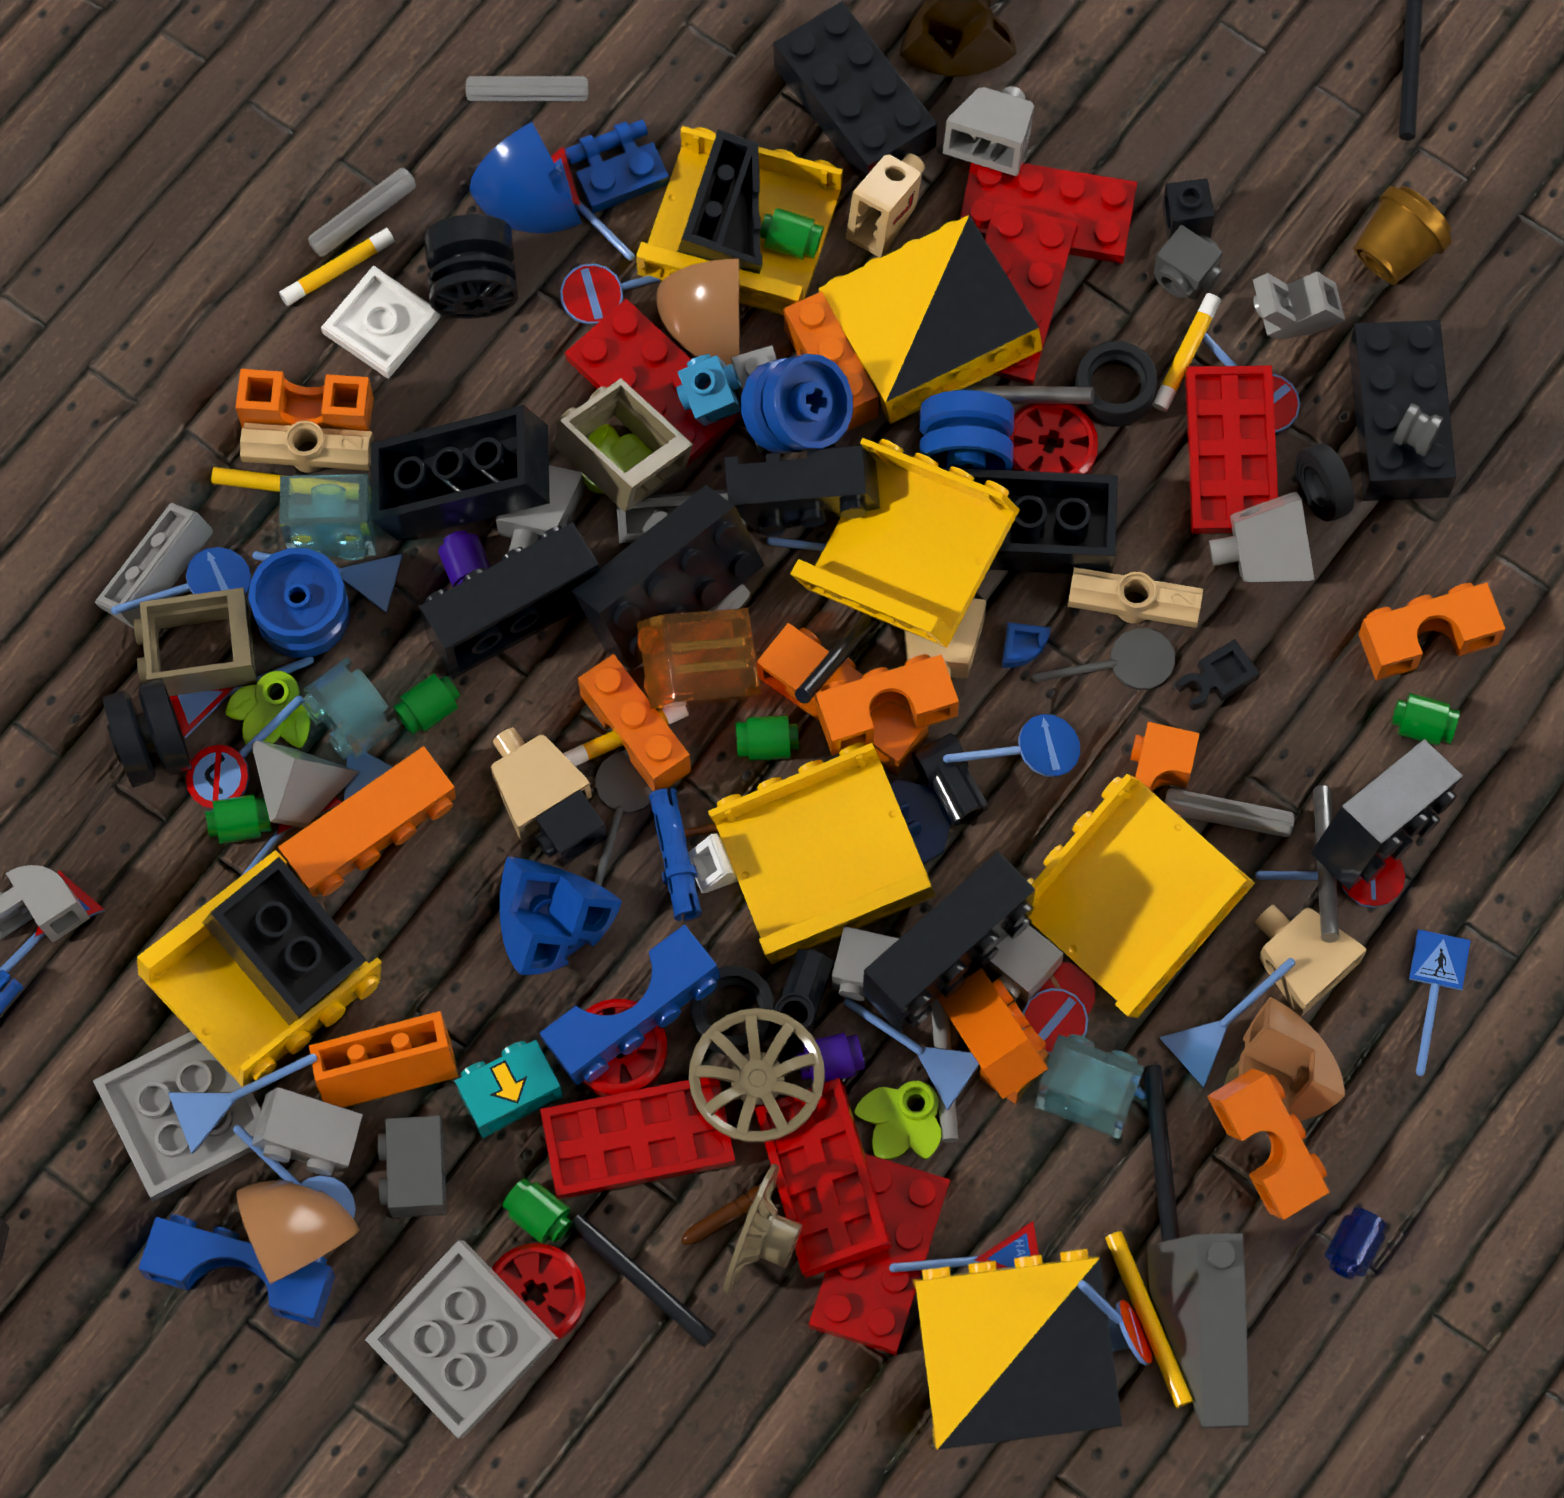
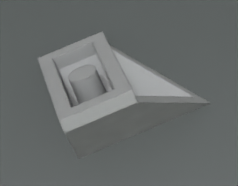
M258 740L251 744L269 819L273 823L304 828L360 772L288 746Z

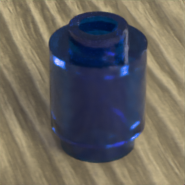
M1355 1207L1350 1215H1345L1325 1251V1257L1330 1261L1329 1268L1347 1279H1353L1355 1275L1365 1276L1385 1240L1383 1231L1386 1228V1223L1376 1214Z

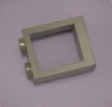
M622 378L607 388L605 386L598 388L590 396L589 400L579 408L572 407L565 411L557 422L558 430L554 447L625 513L686 470L693 446L685 436ZM613 416L621 421L654 452L625 473L585 437Z
M244 587L139 602L141 618L134 619V631L137 645L143 644L144 657L137 658L141 684L163 678L169 696L257 684L250 607ZM229 620L233 662L162 672L158 629Z

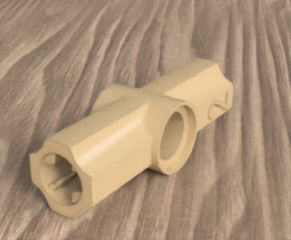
M307 420L299 421L292 426L244 423L240 438V458L242 462L293 465L299 471L306 473L316 472L322 468L370 471L371 443L374 437L372 431L320 428L316 423ZM305 442L317 444L310 451L303 452L297 450Z
M1074 567L1068 607L1115 614L1128 623H1140L1145 620L1197 628L1203 588L1154 581L1150 576L1142 572L1118 575ZM1130 592H1137L1142 594L1146 600L1141 603H1132L1126 599L1125 595Z

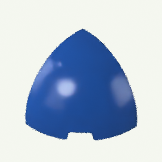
M532 122L512 133L490 151L478 165L471 178L470 194L477 205L487 215L503 219L512 229L528 233H552L563 231L582 223L571 196L561 181L556 166Z
M507 856L500 888V925L504 946L512 965L520 975L542 974L568 965L567 957L585 944L594 946L603 937L613 923L622 901L598 884L569 871L532 860Z

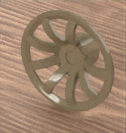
M761 1008L740 1010L715 1022L697 1043L689 1068L691 1095L701 1115L718 1132L732 1139L744 1142L777 1140L797 1130L816 1110L825 1082L824 1062L821 1051L809 1031L801 1023L786 1014ZM757 1020L770 1021L783 1026L767 1053L760 1051ZM746 1021L749 1053L743 1056L722 1032L733 1025ZM795 1033L804 1043L809 1054L792 1058L780 1064L778 1061L779 1055L788 1039ZM712 1042L734 1063L733 1069L701 1065L704 1055ZM813 1066L814 1081L812 1091L785 1082L784 1077L791 1072ZM700 1078L724 1080L730 1082L732 1087L718 1094L707 1103L702 1093ZM779 1094L791 1096L806 1103L801 1111L789 1122H786L776 1102ZM741 1099L744 1104L737 1128L725 1123L714 1114L724 1105ZM765 1105L776 1128L766 1131H749L755 1108Z
M771 1165L759 1187L753 1204L750 1206L728 1267L723 1287V1293L726 1295H730L734 1290L746 1264L759 1262L760 1258L786 1268L793 1254L802 1224L777 1215L778 1210L771 1201L779 1174V1165Z

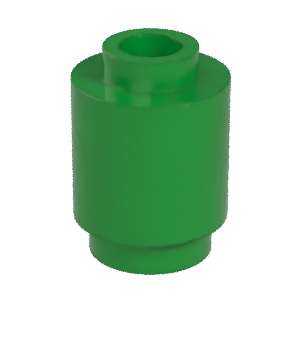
M776 208L773 215L765 214L760 238L766 240L765 249L801 260L804 259V256L814 259L824 226L814 224L815 219Z
M432 673L399 696L400 702L394 705L393 709L407 730L414 735L420 730L426 732L456 711L458 706L455 700L460 697V694L446 675L439 679Z
M1409 693L1406 701L1397 700L1391 724L1399 726L1397 735L1418 741L1425 739L1429 744L1439 746L1440 742L1451 744L1460 711L1451 709L1450 703Z
M788 715L746 717L747 722H736L738 758L749 757V761L791 759L790 750L799 749L797 723L789 724Z
M254 794L215 800L212 801L214 810L205 811L209 837L218 836L219 844L261 838V833L271 832V824L264 797L255 798Z
M526 1178L514 1186L502 1205L509 1212L508 1217L542 1244L547 1243L549 1240H552L554 1243L558 1242L572 1224V1221L568 1219L571 1208L537 1181L531 1183Z

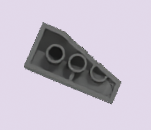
M1243 1233L1195 1234L1147 1245L1149 1295L1154 1307L1157 1309L1165 1329L1166 1338L1170 1347H1172L1192 1397V1404L1201 1427H1249Z

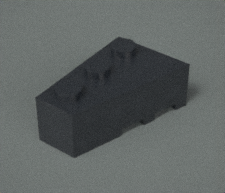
M718 129L677 252L709 261L739 259V269L760 274L762 254L760 252L761 217H759L760 183L757 142Z
M863 446L807 450V458L781 461L779 453L766 454V462L739 464L738 456L724 457L728 501L736 507L740 517L758 534L776 536L784 533L787 528L796 526L818 527L829 519L838 517L859 518L867 513L866 511L880 509L876 460Z

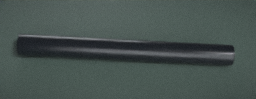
M1406 0L1399 138L1406 141L1413 140L1416 137L1423 0Z
M863 613L796 689L795 697L801 703H809L815 696V693L823 687L880 620Z
M1160 1065L1145 1066L1143 1070L1161 1239L1164 1242L1178 1239L1180 1235L1162 1068Z
M579 1214L572 1220L570 1229L698 1343L706 1347L713 1340L716 1333L588 1219Z

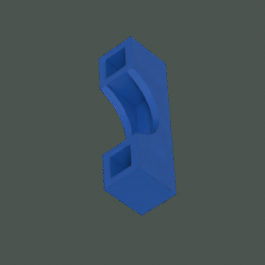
M685 924L649 951L652 964L651 981L642 999L633 1007L615 1015H596L575 1006L539 1033L547 1048L576 1085H579L584 1080L592 1082L600 1077L608 1069L609 1065L607 1063L621 1052L623 1055H627L636 1050L644 1042L645 1034L657 1025L660 1028L669 1025L681 1014V1007L693 998L696 1001L705 998L717 987L716 981L721 978L718 966Z
M172 1214L169 1220L159 1217L155 1218L138 1270L145 1279L189 1291L202 1276L215 1269L224 1267L243 1268L253 1272L265 1282L268 1290L269 1307L275 1316L319 1328L335 1279L331 1266L326 1265V1258L320 1257L270 1284L252 1244L240 1241L238 1233L221 1227H214L213 1232L196 1228L197 1223L179 1215Z

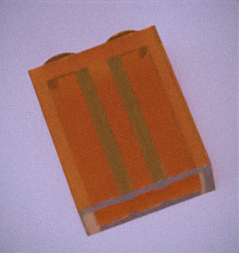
M748 608L662 614L637 622L639 631L638 646L642 652L645 671L644 687L649 698L650 709L733 702L761 695Z

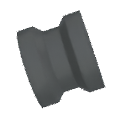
M1411 403L1399 425L1393 442L1400 446L1405 444L1413 446L1417 454L1425 457L1437 436L1444 418L1436 414L1428 416L1422 413L1419 406Z

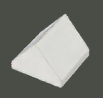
M717 833L711 834L688 852L691 864L696 866L698 874L696 881L701 893H708L738 882L723 842Z

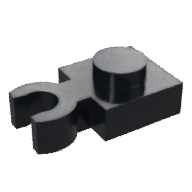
M1236 639L1199 660L1197 667L1201 674L1189 673L1184 675L1178 681L1176 689L1179 692L1184 691L1188 687L1198 689L1200 695L1190 700L1189 704L1191 710H1198L1207 703L1209 694L1214 691L1220 700L1223 701L1258 680L1260 673Z

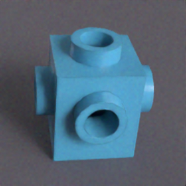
M705 354L691 359L687 362V368L677 371L682 385L676 387L680 401L686 411L692 409L695 419L704 427L741 412V402L736 390L741 388L742 385L733 364L726 366V363L717 355L711 357L710 354Z

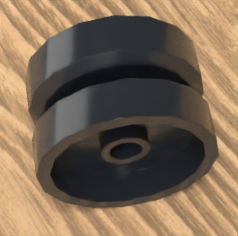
M163 678L140 685L138 694L143 713L140 714L136 710L131 695L125 690L102 697L109 722L107 725L118 761L119 763L122 762L132 788L155 780L156 769L151 754L157 752L164 771L169 775L192 769L182 731Z

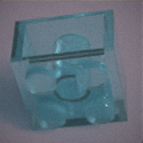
M368 474L280 476L279 525L287 549L309 548L326 556H339L342 559L351 561L361 560L365 555H376V524L371 521V485Z
M1070 1034L1067 1038L1058 1035L1047 1063L1049 1069L1043 1073L1039 1083L1035 1107L1120 1139L1139 1090L1145 1067L1137 1064L1138 1060L1128 1053L1113 1050L1110 1054L1094 1048L1095 1044L1083 1036Z

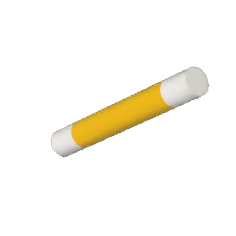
M385 228L279 291V294L284 303L289 306L395 243V240L390 231Z
M1206 293L1152 403V406L1163 412L1168 411L1185 376L1186 367L1190 366L1222 301L1218 296Z
M682 700L657 711L667 725L689 716ZM611 731L563 754L576 767L623 746V743L616 733Z

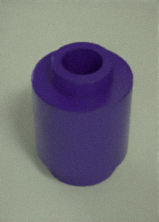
M464 530L451 533L444 538V544L438 549L452 588L463 583V579L472 571L491 567L480 539L476 534H468Z
M843 1032L815 1039L824 1062V1083L837 1078L842 1080L855 1076V1071L865 1069L857 1034L846 1036ZM802 1043L804 1052L797 1053L796 1057L809 1054L804 1043ZM813 1066L799 1069L802 1080L810 1078L813 1084Z

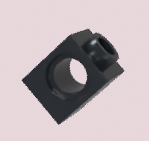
M1208 178L1166 183L1162 209L1168 240L1180 225L1188 228L1198 236L1205 235L1211 238L1215 214Z
M581 790L536 818L539 834L535 836L538 845L548 858L555 855L562 866H565L607 838L604 822Z

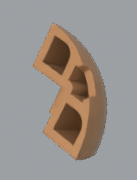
M723 259L694 264L672 273L661 282L656 292L657 309L662 326L671 340L675 339L686 349L692 359L710 354L711 357L717 355L726 363V366L732 364L731 357L740 355L739 259Z
M1269 997L1243 1037L1245 1049L1241 1053L1239 1062L1229 1069L1224 1085L1252 1068L1267 1073L1268 1076L1272 1074L1284 1089L1286 1098L1282 1102L1288 1114H1294L1299 1121L1310 1119L1329 1110L1345 1096L1340 1069L1330 1049L1318 1033L1289 1007Z
M286 1180L259 1182L237 1190L238 1207L246 1232L270 1284L322 1257L360 1231L349 1212L338 1201L323 1191H315Z

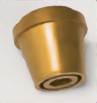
M1390 186L1379 197L1381 204L1359 240L1353 246L1358 258L1378 277L1392 285H1396L1434 254H1443L1452 244V238L1449 234L1451 227L1445 217L1427 199L1405 186L1400 188Z

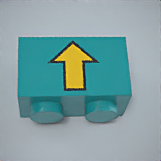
M536 1040L528 1044L525 1041L516 1042L501 1052L502 1057L488 1064L484 1061L472 1064L461 1072V1078L455 1080L458 1092L482 1139L563 1098L560 1084Z

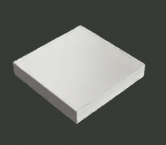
M373 266L322 325L321 330L325 336L389 379L441 318V315L432 309L428 302Z

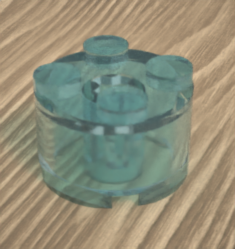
M347 657L303 689L306 696L302 698L304 702L301 704L316 725L323 721L331 731L328 741L343 760L349 755L358 759L399 728L396 718L387 722L383 712L389 707L359 668L352 673L348 670L351 667L352 661Z

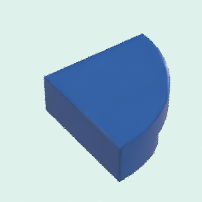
M1007 622L1002 668L1023 666L1038 657L1048 642L1050 627Z

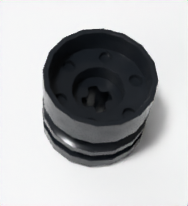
M467 214L440 220L428 228L424 234L426 262L431 270L428 274L432 309L439 314L452 318L474 319L502 313L516 303L518 300L515 266L511 264L514 260L511 226L507 222L491 215Z

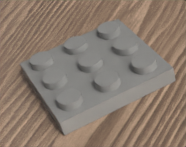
M191 1031L93 1080L153 1202L253 1151L233 1131L235 1125H240L254 1138L261 1109L253 1093H250L236 1100L193 1154L191 1153L168 1092L231 1093L242 1088Z
M458 1240L365 1340L446 1427L460 1439L464 1438L558 1338L464 1240Z

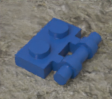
M643 119L628 124L626 121L616 124L613 131L594 138L592 135L585 136L579 139V144L565 149L570 164L586 159L589 167L577 171L576 177L593 214L668 185L669 175L654 143L652 142L637 148L634 141L648 135ZM618 146L621 147L623 154L605 161L602 160L600 153Z

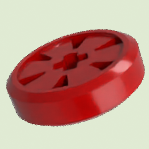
M1030 403L1015 413L1014 430L1012 436L1009 437L1014 444L1011 471L1089 474L1097 457L1098 436L1094 424L1080 408L1073 404ZM1049 438L1057 440V447L1054 448L1052 453L1045 452L1044 445H1042L1047 444Z
M619 998L609 999L596 1003L585 1011L596 1015H615L630 1009L638 1002ZM657 1025L644 1035V1042L636 1050L619 1059L616 1056L607 1063L609 1067L600 1077L592 1082L584 1080L581 1083L588 1090L602 1097L651 1087L662 1074L667 1061L668 1046L664 1028H660Z
M542 1243L524 1244L506 1252L491 1268L558 1338L555 1342L567 1336L580 1321L586 1304L585 1282L575 1261L564 1251ZM534 1284L538 1289L547 1288L548 1292L542 1294L545 1300L542 1304L536 1305L533 1300L525 1302L522 1299L528 1295L526 1288L529 1285Z

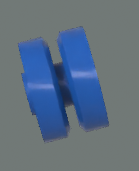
M802 354L790 358L772 360L758 366L747 378L742 391L741 414L748 433L759 446L772 453L791 454L804 450L822 449L836 443L847 431L853 414V394L847 377L835 362L823 355Z
M956 390L930 396L922 402L919 430L923 437L919 443V453L935 460L941 469L954 466L968 469L1012 470L1014 444L1009 437L1012 436L1014 430V407L1010 401L999 395L984 391Z
M288 548L271 554L257 567L249 582L248 601L262 638L274 651L291 658L314 657L329 651L342 639L350 622V603L338 567L326 555L309 548Z

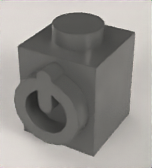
M1180 225L1156 256L1154 268L1156 280L1164 290L1179 298L1184 296L1186 298L1190 297L1195 301L1204 289L1210 292L1220 280L1223 274V270L1220 269L1223 252L1219 250L1217 244L1205 235L1198 236L1188 228Z

